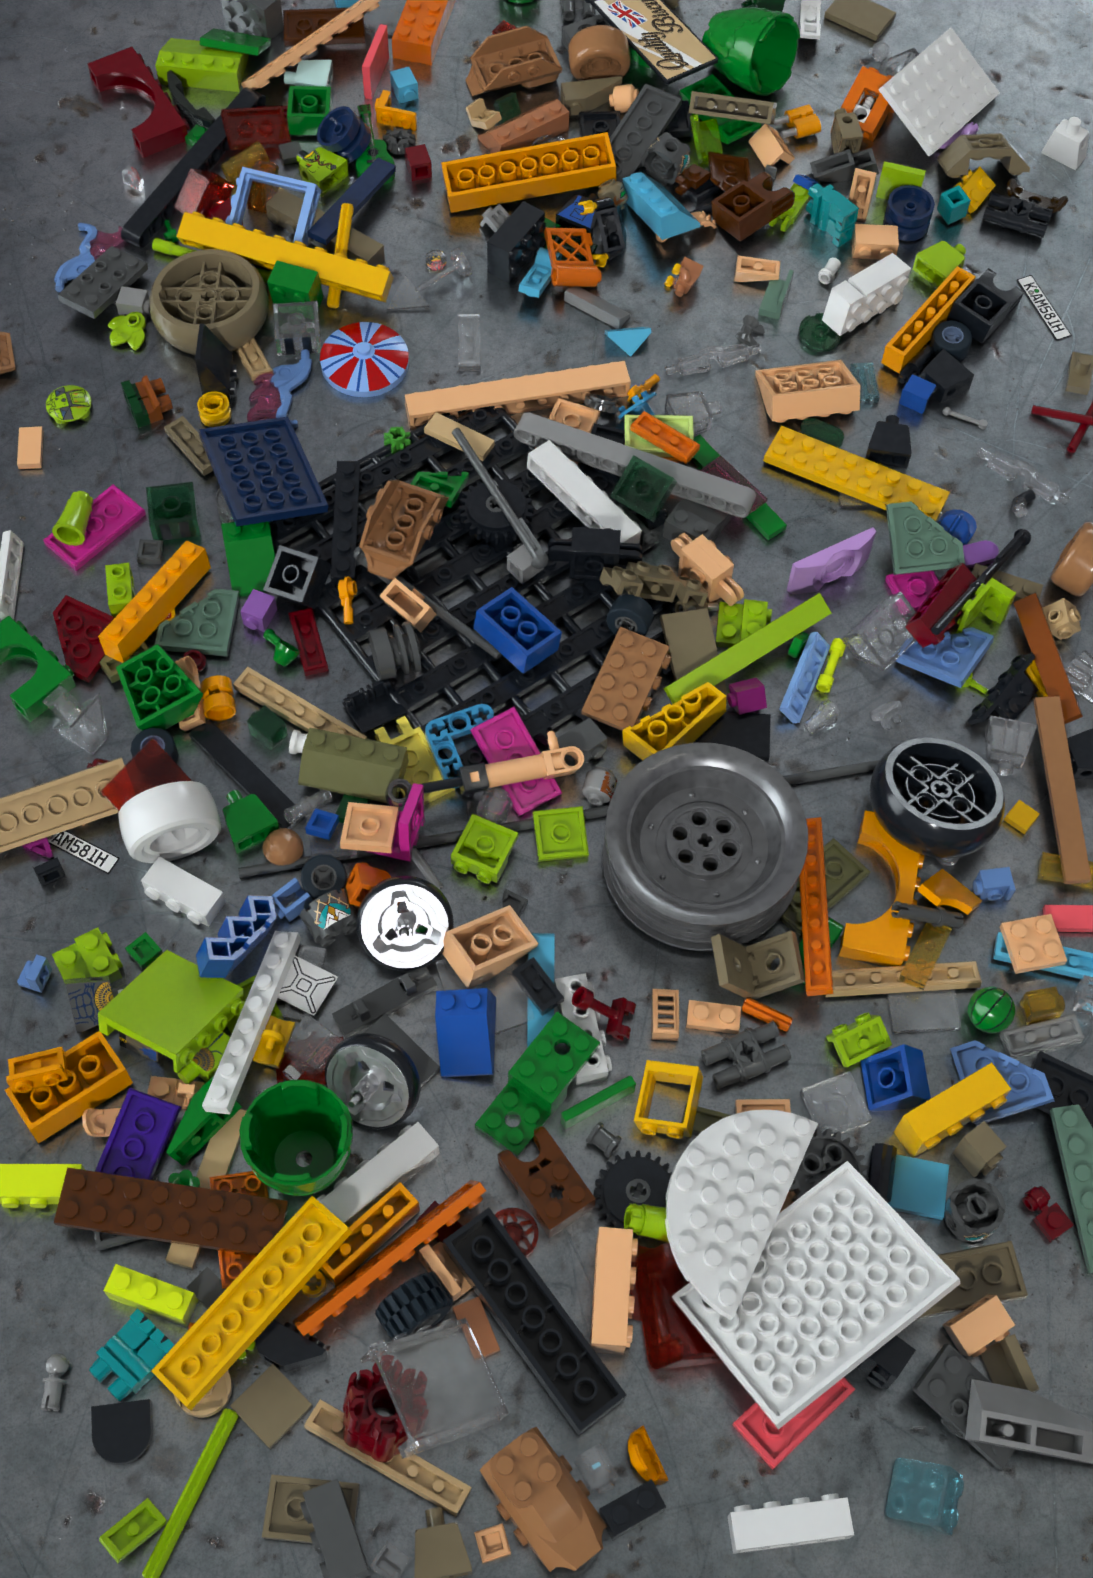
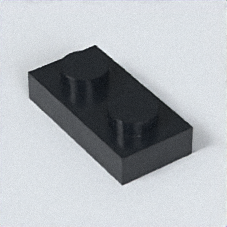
M534 957L512 971V976L542 1016L564 1002L563 995Z

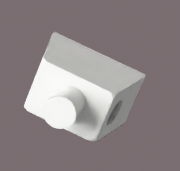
M1071 117L1069 120L1064 119L1053 131L1042 150V154L1076 170L1086 158L1089 131L1080 127L1081 120L1078 117Z

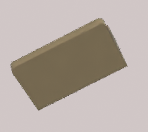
M1015 1334L1003 1338L999 1343L986 1347L987 1350L979 1355L991 1383L1025 1389L1033 1393L1039 1390Z

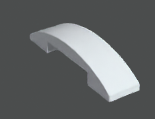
M801 0L800 38L820 40L822 0Z

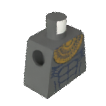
M109 976L66 979L65 985L77 1033L99 1025L98 1012L128 985L112 988Z

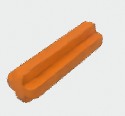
M750 997L744 1001L742 1006L743 1012L766 1023L774 1021L777 1027L783 1031H788L793 1021L792 1017Z

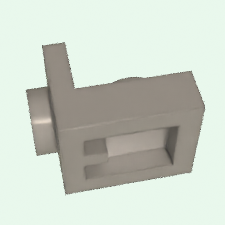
M500 204L494 209L489 207L482 214L484 219L479 225L483 227L488 224L496 232L510 215Z

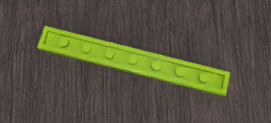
M818 593L663 689L672 704L681 700L683 695L707 682L715 686L831 614V611L822 595Z

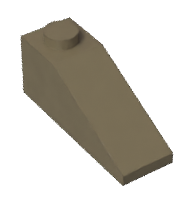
M622 77L561 83V103L569 111V116L579 115V112H590L609 101V95L613 94L614 87L622 85Z

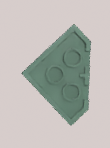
M910 501L886 505L893 575L952 569L961 563L965 564L963 543L945 531L930 516L925 515L914 503Z
M214 589L207 593L208 596L200 602H193L179 611L180 614L172 620H165L159 624L155 645H160L164 651L186 653L190 650H197L205 655L228 657L240 597L239 591Z

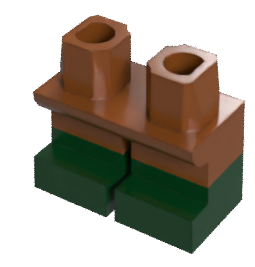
M146 375L140 382L131 384L130 380L121 382L124 397L138 428L162 420V412L173 409L168 394L156 397V395L166 393L161 378L149 381Z

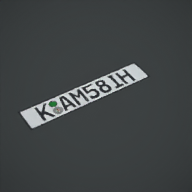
M1029 275L1017 279L1055 339L1060 340L1072 336L1033 276Z
M68 831L48 836L51 845L107 874L111 872L120 859Z

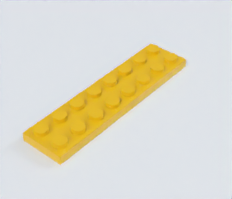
M782 425L763 459V462L886 510L887 504L911 501L919 510L937 521L950 493Z
M311 1196L151 1372L189 1410H192L352 1233L350 1228L316 1198Z

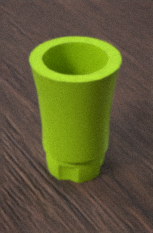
M84 491L73 492L70 499L67 500L60 518L52 528L55 538L64 544L77 546L81 545L85 540L86 528L93 505V498Z
M630 1204L626 1208L624 1215V1229H633V1233L669 1243L665 1225L666 1207Z

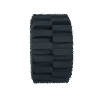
M427 1272L411 1278L392 1291L379 1304L375 1315L394 1344H401L415 1339L436 1325L449 1312L454 1302L434 1272Z

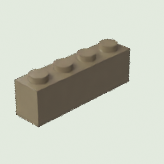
M692 91L689 113L774 124L777 103Z

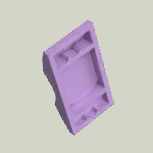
M874 527L793 563L787 586L789 594L817 592L825 582L834 581L841 576H852L869 558L876 534Z

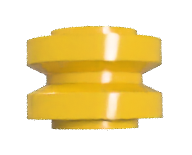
M217 391L207 392L197 402L200 419L204 425L218 427L224 426L230 421L232 413L229 400L225 394Z

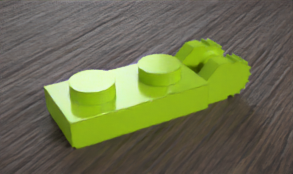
M795 183L790 188L795 193L793 206L769 222V225L773 227L779 219L784 220L780 229L783 232H786L789 226L795 222L811 199V196L808 195L809 190Z

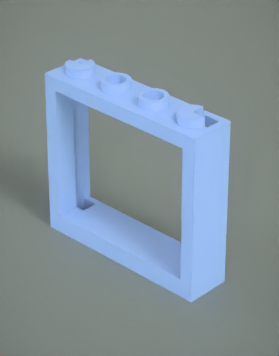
M242 167L240 176L236 179V194H233L231 198V213L227 216L225 224L233 225V223L242 225L252 181L305 193L293 243L294 241H299L308 245V230L313 225L321 194V189L317 184Z

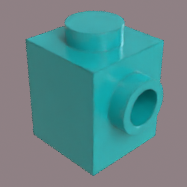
M958 185L941 193L937 211L949 225L966 217L971 200Z

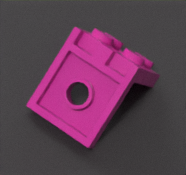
M413 783L404 809L399 811L392 854L365 852L411 861V851L413 846L417 845L420 827L424 826L425 823L423 785Z

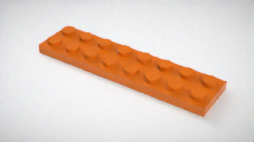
M468 1181L295 1318L292 1322L303 1337L307 1333L310 1336L317 1333L324 1326L322 1321L331 1314L333 1317H336L348 1307L345 1303L355 1296L358 1299L370 1290L369 1284L376 1278L380 1281L386 1278L393 1271L392 1266L399 1260L403 1263L416 1253L414 1248L420 1243L424 1242L426 1245L438 1236L437 1230L445 1224L448 1227L455 1223L461 1217L459 1212L464 1208L469 1207L471 1209L483 1200L481 1195L486 1192V1189L479 1181Z

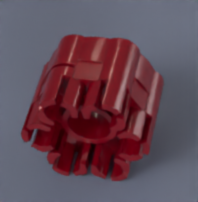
M391 1356L380 1357L379 1362L376 1361L373 1365L372 1371L367 1369L360 1370L358 1379L356 1372L352 1373L343 1403L344 1441L348 1446L357 1448L360 1452L371 1456L378 1462H387L405 1449L415 1446L420 1439L428 1410H425L426 1405L422 1399L426 1385L425 1376L419 1371L416 1380H414L415 1370L410 1369L405 1370L401 1374L402 1367L398 1361H395L393 1367H391L393 1360ZM379 1407L386 1408L393 1415L389 1417L381 1416L374 1409Z

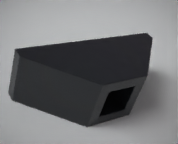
M275 1318L255 1339L260 1357L284 1372L325 1361L328 1355L323 1348L325 1346L323 1342L313 1336L306 1339L299 1335L300 1331L296 1326L289 1322L282 1325L275 1321Z

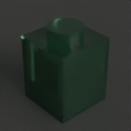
M265 705L259 711H254L247 721L249 733L269 750H272L288 735L286 723Z

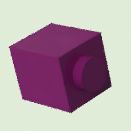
M757 678L729 684L728 704L739 715L767 708L765 687Z

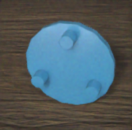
M645 390L641 393L643 397L641 400L638 395L632 397L631 399L635 404L627 410L624 405L619 408L621 413L618 416L619 420L629 414L640 415L643 411L650 415H655L647 402L657 395L656 392L648 394Z

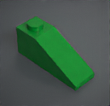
M213 1077L192 1097L166 1151L170 1157L182 1166L242 1108L236 1100L231 1114L205 1112L202 1104Z

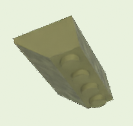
M309 728L302 750L298 784L387 803L385 791L388 785L395 779L404 778L408 765L407 747ZM396 787L393 788L392 793L398 798L400 788Z

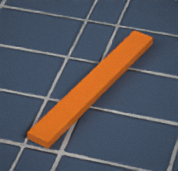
M821 817L806 819L808 826V850L799 876L807 996L834 994Z

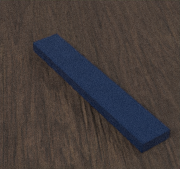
M377 158L308 230V237L327 245L337 235L341 205L343 203L352 204L354 217L396 172V166Z

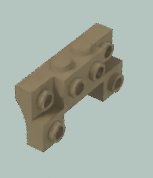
M638 561L637 563L628 562L626 569L617 566L613 568L603 567L599 579L603 585H611L619 595H622L624 588L630 595L666 602H673L675 595H677L681 602L687 604L689 597H692L702 607L708 596V592L700 581L683 576L677 577L671 567L663 564L653 566L646 562Z

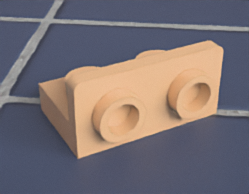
M438 1242L433 1247L427 1244L419 1250V1261L427 1272H434L453 1299V1302L472 1289L444 1250L442 1242Z

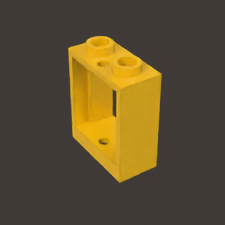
M646 1061L634 1117L638 1130L646 1135H656V1133L667 1134V1136L674 1139L692 1136L703 1081V1075L698 1066ZM656 1081L691 1085L683 1123L648 1119Z

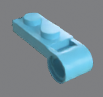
M539 248L535 263L519 284V292L525 293L530 297L539 298L551 281L552 270L548 249ZM557 252L556 259L561 261L562 254Z

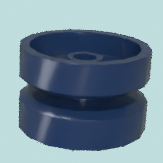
M346 106L335 108L329 112L320 123L317 131L318 142L326 150L345 158L347 163L360 157L371 139L370 128Z
M904 185L894 189L889 195L883 224L898 226L899 240L915 241L922 238L928 232L935 206L932 195L927 190L914 185Z

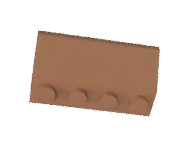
M558 99L545 102L479 134L478 139L490 153L540 145L569 131V111Z

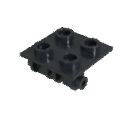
M379 679V681L372 683V688L369 684L366 685L367 691L360 688V692L358 690L347 694V698L343 699L344 702L342 704L363 734L407 714L402 704H398L388 697V688L391 687L388 679L382 681Z

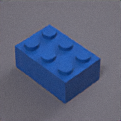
M512 587L476 610L473 629L523 674L555 653L559 648L562 631Z

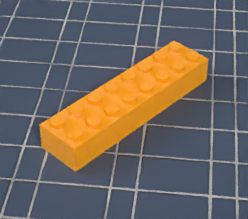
M608 132L441 162L450 213L600 186L609 179H615L616 181V164Z

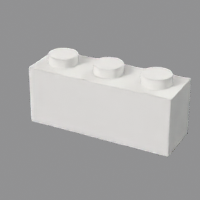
M160 856L141 880L145 890L144 893L153 900L160 899L164 901L169 909L177 913L181 911L187 914L188 919L198 925L202 923L209 927L226 904L222 891Z

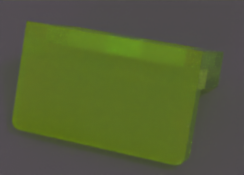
M698 114L691 115L690 121L699 163L708 161V152L723 154L717 119L714 118L700 122Z

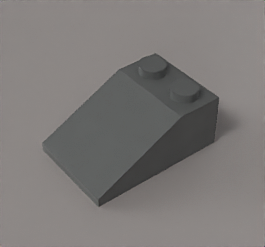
M683 499L675 506L665 520L663 537L672 541L674 538H678L680 534L686 533L694 540L703 534L708 540L714 542L733 515Z

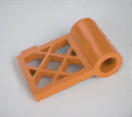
M545 228L544 235L552 267V285L596 287L601 281L602 274L601 270L593 262L590 246L593 244L591 234L587 233L586 229ZM551 235H557L563 240L560 245L552 239ZM581 236L582 243L579 245L571 237ZM565 243H568L575 249L572 254L562 247ZM560 252L567 260L557 261L556 253ZM578 252L586 257V261H580L575 255Z

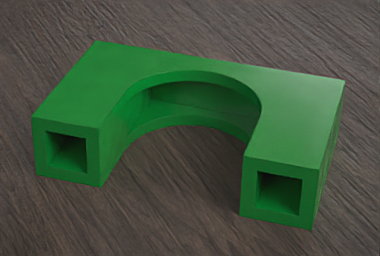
M8 616L0 622V665L7 660L17 657L29 658L38 663L33 677L9 695L14 707L31 723L76 687L73 680L74 673L66 664L62 666L58 662L59 659L50 649L46 651L38 637L35 635L31 637L27 633L26 627L20 621L15 622Z

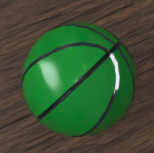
M989 986L976 991L972 995L968 1004V1015L977 1029L986 1033H998L1007 1029L1013 1022L1015 1004L1012 997L1005 990Z

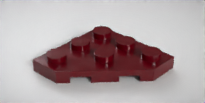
M65 595L53 611L65 663L73 671L75 677L90 683L101 667L99 662L105 656L98 636L115 617Z

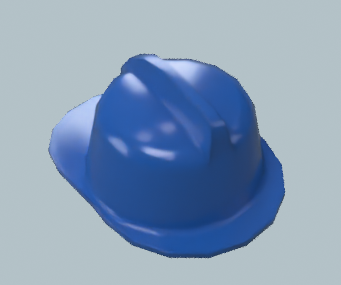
M953 509L947 511L937 522L950 535L961 541L963 545L968 544L977 528L973 516L963 510Z

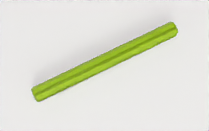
M228 1408L223 1409L142 1572L144 1578L160 1577L238 1419L235 1411Z

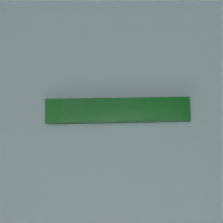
M700 434L694 437V441L700 444V450L691 460L702 472L751 488ZM756 493L755 501L746 518L767 540H770L786 530L787 524Z

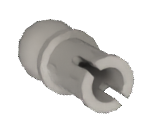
M57 1353L51 1355L45 1364L49 1378H43L42 1381L45 1383L40 1409L44 1411H52V1409L53 1411H59L62 1386L66 1384V1380L61 1379V1376L67 1372L69 1363L63 1354Z

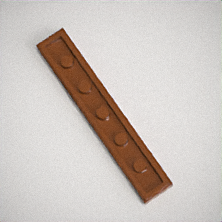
M1034 593L1013 602L1031 652L1035 655L1034 660L1047 696H1060L1064 724L1082 718V712L1038 595Z

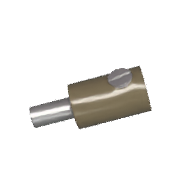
M688 600L687 604L678 601L675 605V613L707 608L708 612L718 611L719 604L707 603L705 601L702 607L695 600Z

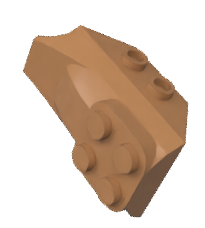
M523 26L488 36L470 57L472 65L469 75L465 80L471 95L475 96L519 84L532 88L550 83L558 79L559 74L562 73V67L548 37L529 26Z
M388 480L384 488L379 489L375 504L370 505L366 514L367 521L359 545L365 554L368 571L393 580L403 570L411 566L426 539L430 540L436 523L440 522L443 508L449 497L400 480Z
M534 1427L496 1453L484 1464L480 1472L499 1502L496 1505L498 1512L505 1521L511 1519L517 1528L513 1533L523 1547L528 1544L549 1572L556 1567L576 1571L603 1549L602 1533L608 1526L587 1498L590 1492L581 1480L576 1482L569 1473L573 1469L563 1455L558 1457L539 1429Z

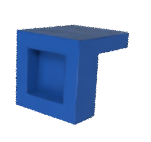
M912 374L902 390L899 404L923 414L936 385Z

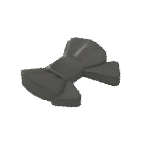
M746 315L743 318L744 325L735 337L749 347L756 346L757 342L753 339L751 333L755 332L763 335L765 331L755 317Z

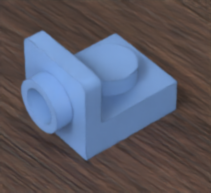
M36 954L34 961H27L17 981L18 985L42 993L53 970L47 958Z

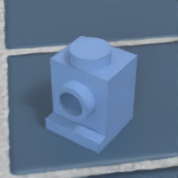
M1010 867L980 870L976 879L973 880L974 894L978 895L980 899L998 900L1004 896L1005 901H1009L1016 890Z

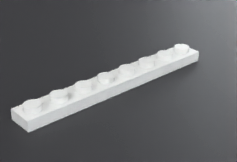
M274 932L202 1104L205 1112L231 1114L261 1040L262 1032L266 1028L301 942L298 932Z

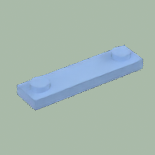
M818 632L810 633L779 708L793 724L800 723L830 649V645Z

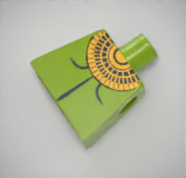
M223 1031L218 1032L211 1039L208 1046L202 1048L194 1056L191 1063L178 1073V1077L185 1084H191L197 1076L205 1082H208L212 1077L214 1078L230 1037Z

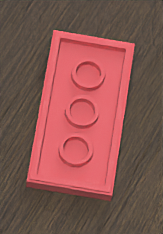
M843 1377L780 1429L776 1428L756 1402L732 1425L773 1470L851 1395L855 1388Z

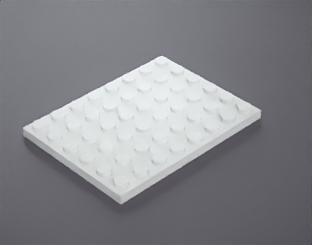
M846 1161L779 1213L732 1320L724 1317L709 1306L691 1282L675 1293L672 1299L777 1429H780L961 1283L960 1278L862 1175Z

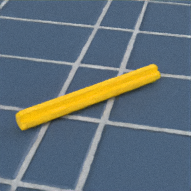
M343 203L341 205L334 255L335 253H341L347 256L354 210L353 205L350 203ZM329 286L327 306L329 308L337 309L339 307L340 289Z

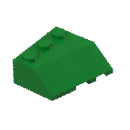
M158 644L116 667L136 725L142 731L149 728L166 730L194 714L203 696L201 690Z

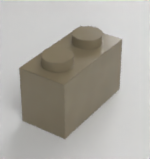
M983 1121L962 1138L953 1154L968 1172L976 1178L981 1173L987 1176L997 1167V1164L1003 1159L1001 1154L1007 1146L988 1124Z

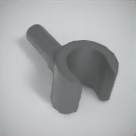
M767 165L764 172L772 176L771 191H773V182L776 179L777 168Z

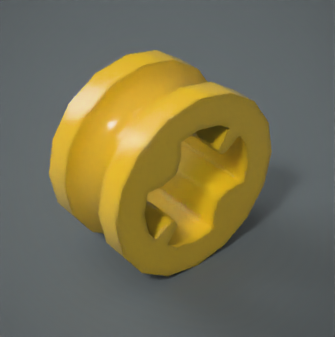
M317 1271L312 1276V1278L316 1277L317 1282L321 1283L320 1287L316 1286L317 1290L311 1291L310 1287L306 1284L302 1288L303 1293L309 1298H318L326 1290V1280L320 1271Z

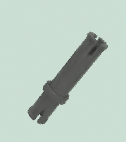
M896 901L891 910L899 911L898 913H891L894 918L931 923L934 927L949 926L960 928L964 920L956 919V917H964L961 912L947 911L939 906L930 908Z

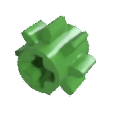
M402 426L391 427L388 433H384V446L392 444V455L411 445V440L406 439V437L410 436V432L405 433Z

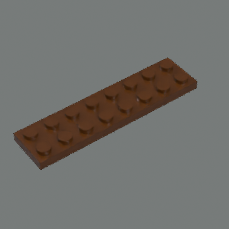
M67 1167L54 1224L257 1256L284 1227L289 1203L286 1200Z

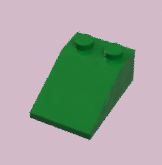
M235 522L221 524L232 590L239 591L240 597L250 595L253 589L267 593L263 589L275 559L269 522L237 527Z

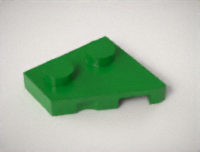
M418 472L411 485L449 497L445 506L452 508L469 480V473L462 472L461 476H448L447 472Z

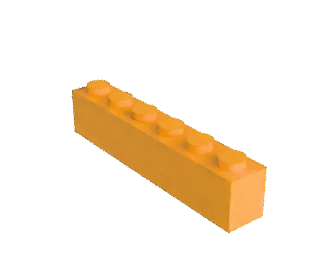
M957 266L887 343L881 363L900 374L906 364L932 338L934 328L939 323L947 321L954 302L975 281L976 276Z
M187 540L100 633L98 637L105 655L121 663L126 662L159 624L209 571L211 566L205 548Z

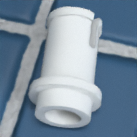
M830 258L826 266L819 271L818 276L821 283L829 284L834 281L835 274L841 267V262L837 258Z

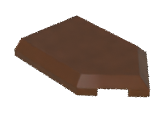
M708 152L710 179L722 191L726 192L743 180L747 182L751 179L748 158Z

